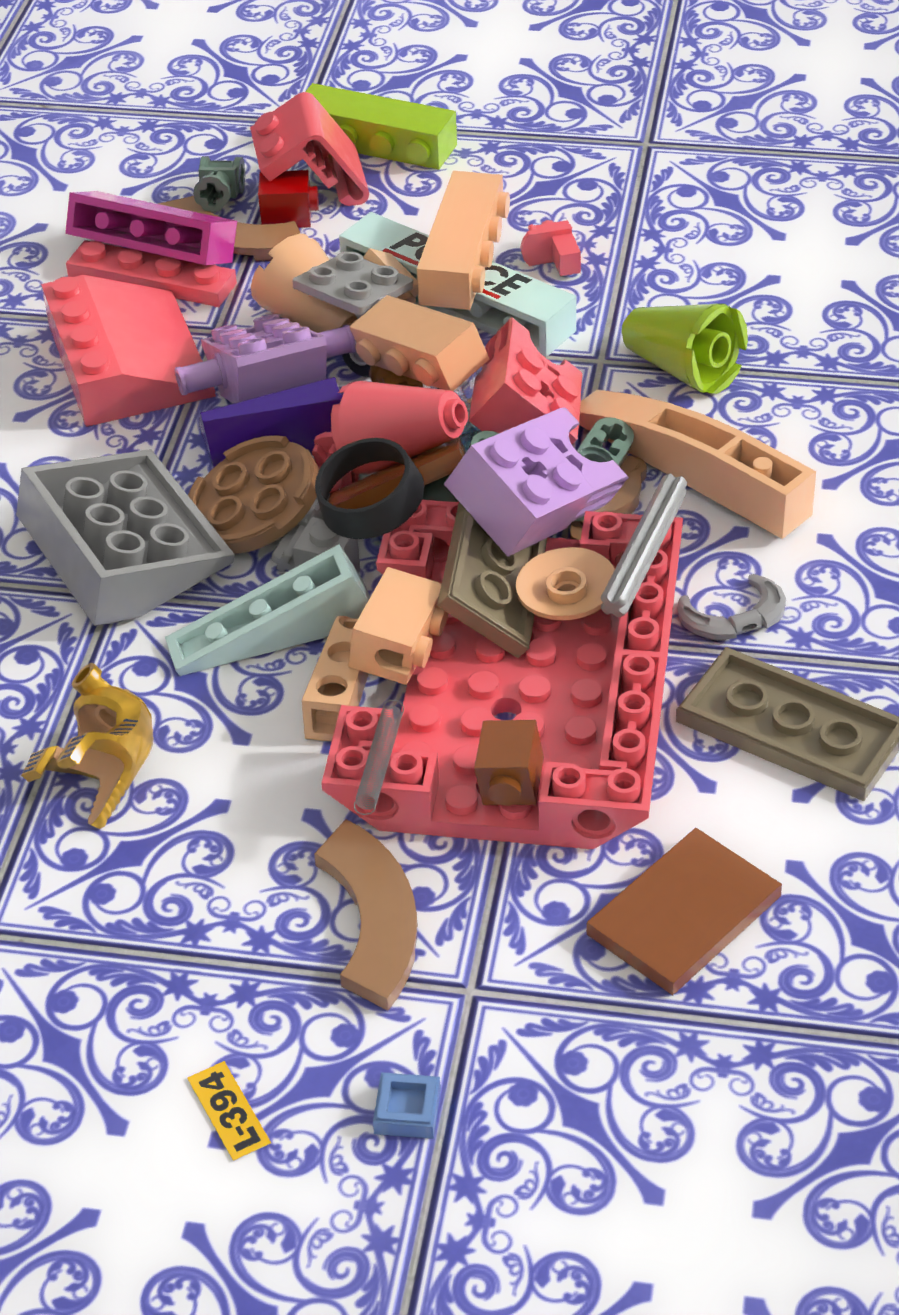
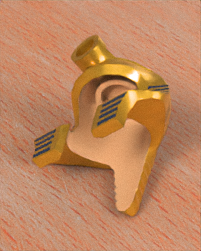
M89 663L78 672L72 681V687L81 694L74 702L73 708L78 725V736L71 738L64 749L59 746H52L32 753L21 776L28 782L40 779L45 770L79 774L99 779L100 787L95 797L96 800L93 802L94 807L91 809V814L88 817V824L102 829L149 756L154 737L152 716L143 700L127 689L111 686L101 677V669L94 663Z

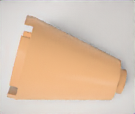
M299 233L287 237L278 243L268 253L273 259L265 270L259 265L254 273L251 283L252 298L262 308L273 314H279L281 318H288L290 322H298L300 326L309 327L310 330L317 333L340 328L347 324L351 326L358 320L354 313L293 288V278L309 271L314 266L330 260L320 244L313 238H309L306 234Z

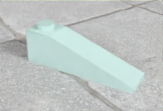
M340 544L166 636L165 639L175 670L179 676L326 638L337 616L358 619L370 596L363 579Z

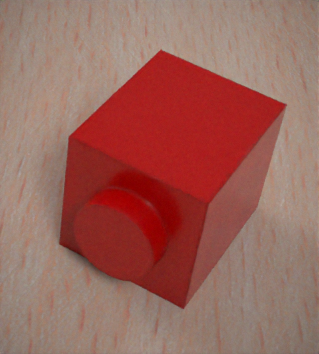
M309 170L285 171L270 182L260 172L258 198L261 225L295 221L298 228L311 227V211H319L318 187L310 186Z

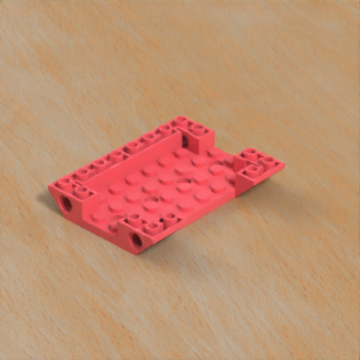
M422 500L415 513L405 523L383 535L376 561L377 571L384 574L386 568L390 567L442 583L459 502ZM585 511L581 540L548 537L545 552L566 547L589 549L607 558L615 569L643 515ZM674 518L628 612L622 617H617L612 613L607 615L602 609L591 615L573 620H551L534 615L529 649L517 658L448 613L441 636L432 635L431 637L433 643L425 667L416 666L407 683L403 701L404 712L376 809H364L355 803V808L359 812L357 813L354 809V802L356 801L359 785L383 708L340 706L321 783L322 790L377 830L409 834L595 849L648 819L683 518ZM385 712V713H391V714H384V715H391V716H393V715H392V714H393L392 712ZM504 712L516 714L512 720H536L544 755L536 805H483L474 770L483 721L500 720L495 718V716Z

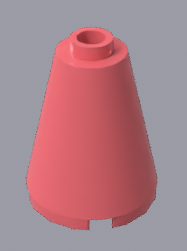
M355 381L342 386L338 392H344L340 404H335L332 407L331 432L336 450L358 440L383 438L399 444L408 456L412 458L458 438L467 423L468 412L465 403L455 392L450 390ZM376 461L359 466L352 471L356 474L371 475L398 464V462Z

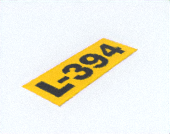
M225 1061L187 1077L233 1161L271 1144L270 1139Z

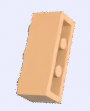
M389 295L382 298L349 326L357 343L355 345L356 352L366 364L392 371L398 376L403 375L420 381L426 386H434L442 390L454 391L490 360L473 322Z

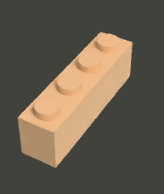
M465 171L452 172L417 266L419 305L470 310L476 293L483 292L485 267H491L493 261V242L499 243L502 231V218H507L509 213L510 194L509 192H503V175Z

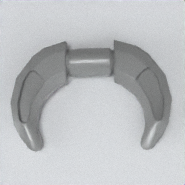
M751 574L748 577V582L762 596L752 610L730 616L727 620L723 616L706 615L697 611L691 605L689 597L683 595L678 601L677 615L681 624L693 634L713 640L734 639L739 634L759 629L762 626L769 628L778 623L784 615L786 597L782 588L774 581L760 575Z

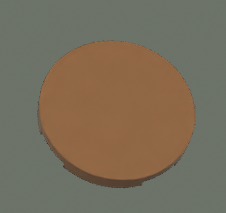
M286 436L254 438L225 451L223 454L226 459L216 465L204 478L198 476L188 494L189 498L234 554L250 552L267 546L283 537L305 517L317 497L315 480L319 467L308 449L297 443L290 442Z

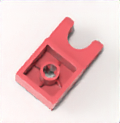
M511 317L488 341L485 347L490 360L482 366L481 372L475 377L469 422L481 431L501 433L562 407L567 408L579 422L582 372L566 359L560 365H556L546 359L532 343L529 330ZM579 425L569 433L571 444L578 439Z

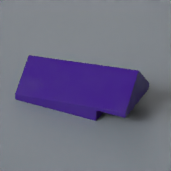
M332 377L200 412L199 427L213 468L226 459L223 453L228 449L245 441L264 436H286L290 442L303 446L312 455L315 437L324 432H331L332 407L335 404H340L343 394L338 393L339 389L336 378Z

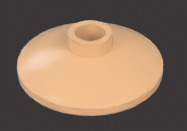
M566 547L549 550L532 558L522 567L516 579L517 596L521 604L537 616L551 620L582 618L601 609L603 603L601 596L615 569L607 558L589 549Z

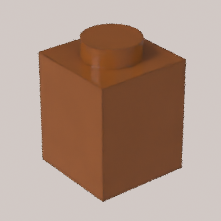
M536 720L483 721L474 766L483 805H536L544 759Z

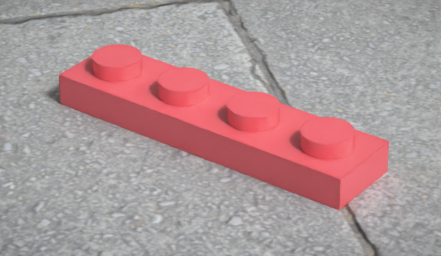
M84 240L66 262L68 277L88 275L169 290L173 292L176 299L215 307L221 306L237 284L235 269L220 267L215 264H198L136 249L103 244L99 241Z

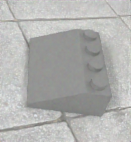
M151 449L21 468L16 515L94 626L139 618L234 562L235 554Z

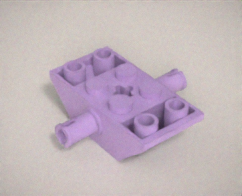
M279 314L267 315L254 319L253 327L238 329L237 325H227L212 329V337L201 339L207 361L175 367V376L181 395L217 386L220 395L234 404L326 379L327 358L345 353H354L356 351V344L348 324L340 328L317 333L310 330L309 327L300 326L298 322H290L288 318L280 319Z

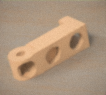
M339 615L332 625L301 700L305 739L332 742L340 706H359L369 673L348 667L352 630L358 619Z

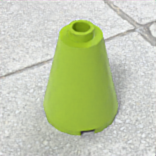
M722 303L638 307L632 310L625 318L621 329L623 342L627 349L695 390L711 394L720 393L729 387L739 374L742 366L736 363L739 350H746L748 343L747 324L742 313Z

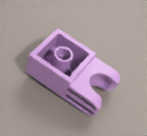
M565 407L471 445L444 483L448 490L507 556L515 554L566 529L572 521L583 517L585 511H595L612 500L629 478L615 461H591L575 450L570 442L569 433L580 423Z

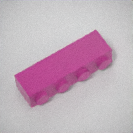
M99 191L69 192L65 234L198 264L214 265L232 263L237 221Z

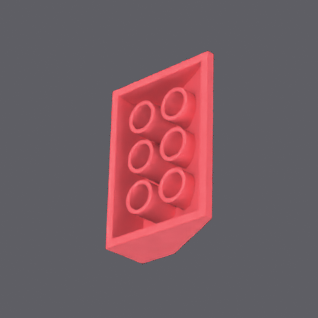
M88 275L61 277L53 282L41 284L49 327L86 427L216 397L214 387L191 392L187 395H181L175 376V367H183L203 361L172 291Z

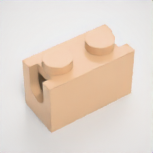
M387 567L353 627L348 667L407 685L416 666L425 667L432 648V635L441 636L444 630L448 613L437 606L442 583Z

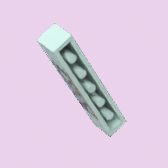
M369 212L339 235L340 253L356 252L364 256L369 248L390 253L417 279V266L429 235ZM493 261L491 267H485L483 292L476 293L470 310L427 306L436 311L473 322L476 328L495 335L512 317L529 330L532 343L544 357L549 356L576 332V295Z

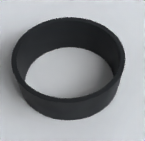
M367 438L343 446L323 463L316 476L315 491L323 520L332 532L350 539H369L393 531L415 513L423 498L424 480L411 458L399 444L383 438ZM376 461H394L405 465L404 474L398 486L387 497L373 505L358 509H344L327 502V498L334 485L344 475L359 466Z

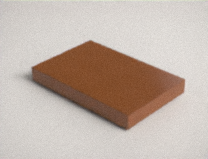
M460 437L412 457L411 460L423 477L424 486L451 474L465 455V448ZM401 463L395 464L330 493L328 502L344 509H358L373 505L394 491L403 477L405 465Z
M695 827L587 921L586 935L665 991L674 995L781 897L782 883Z

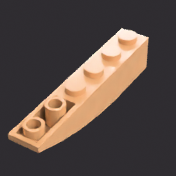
M596 390L580 402V426L590 431L594 424L602 418L611 417L624 421L631 427L634 433V440L629 450L630 454L666 474L671 473L675 477H684L687 481V486L781 539L785 538L812 516L816 471L734 427L704 414L668 402L628 393ZM608 439L610 443L614 442V440Z

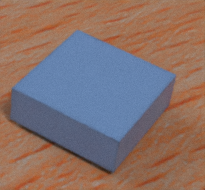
M381 1072L373 1118L374 1134L434 1139L441 1091L440 1077Z

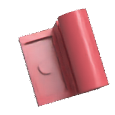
M301 92L274 111L261 115L255 124L250 127L259 169L269 182L303 159L328 189L335 185L338 199L342 204L346 206L361 205L368 200L369 190L355 144L311 93Z

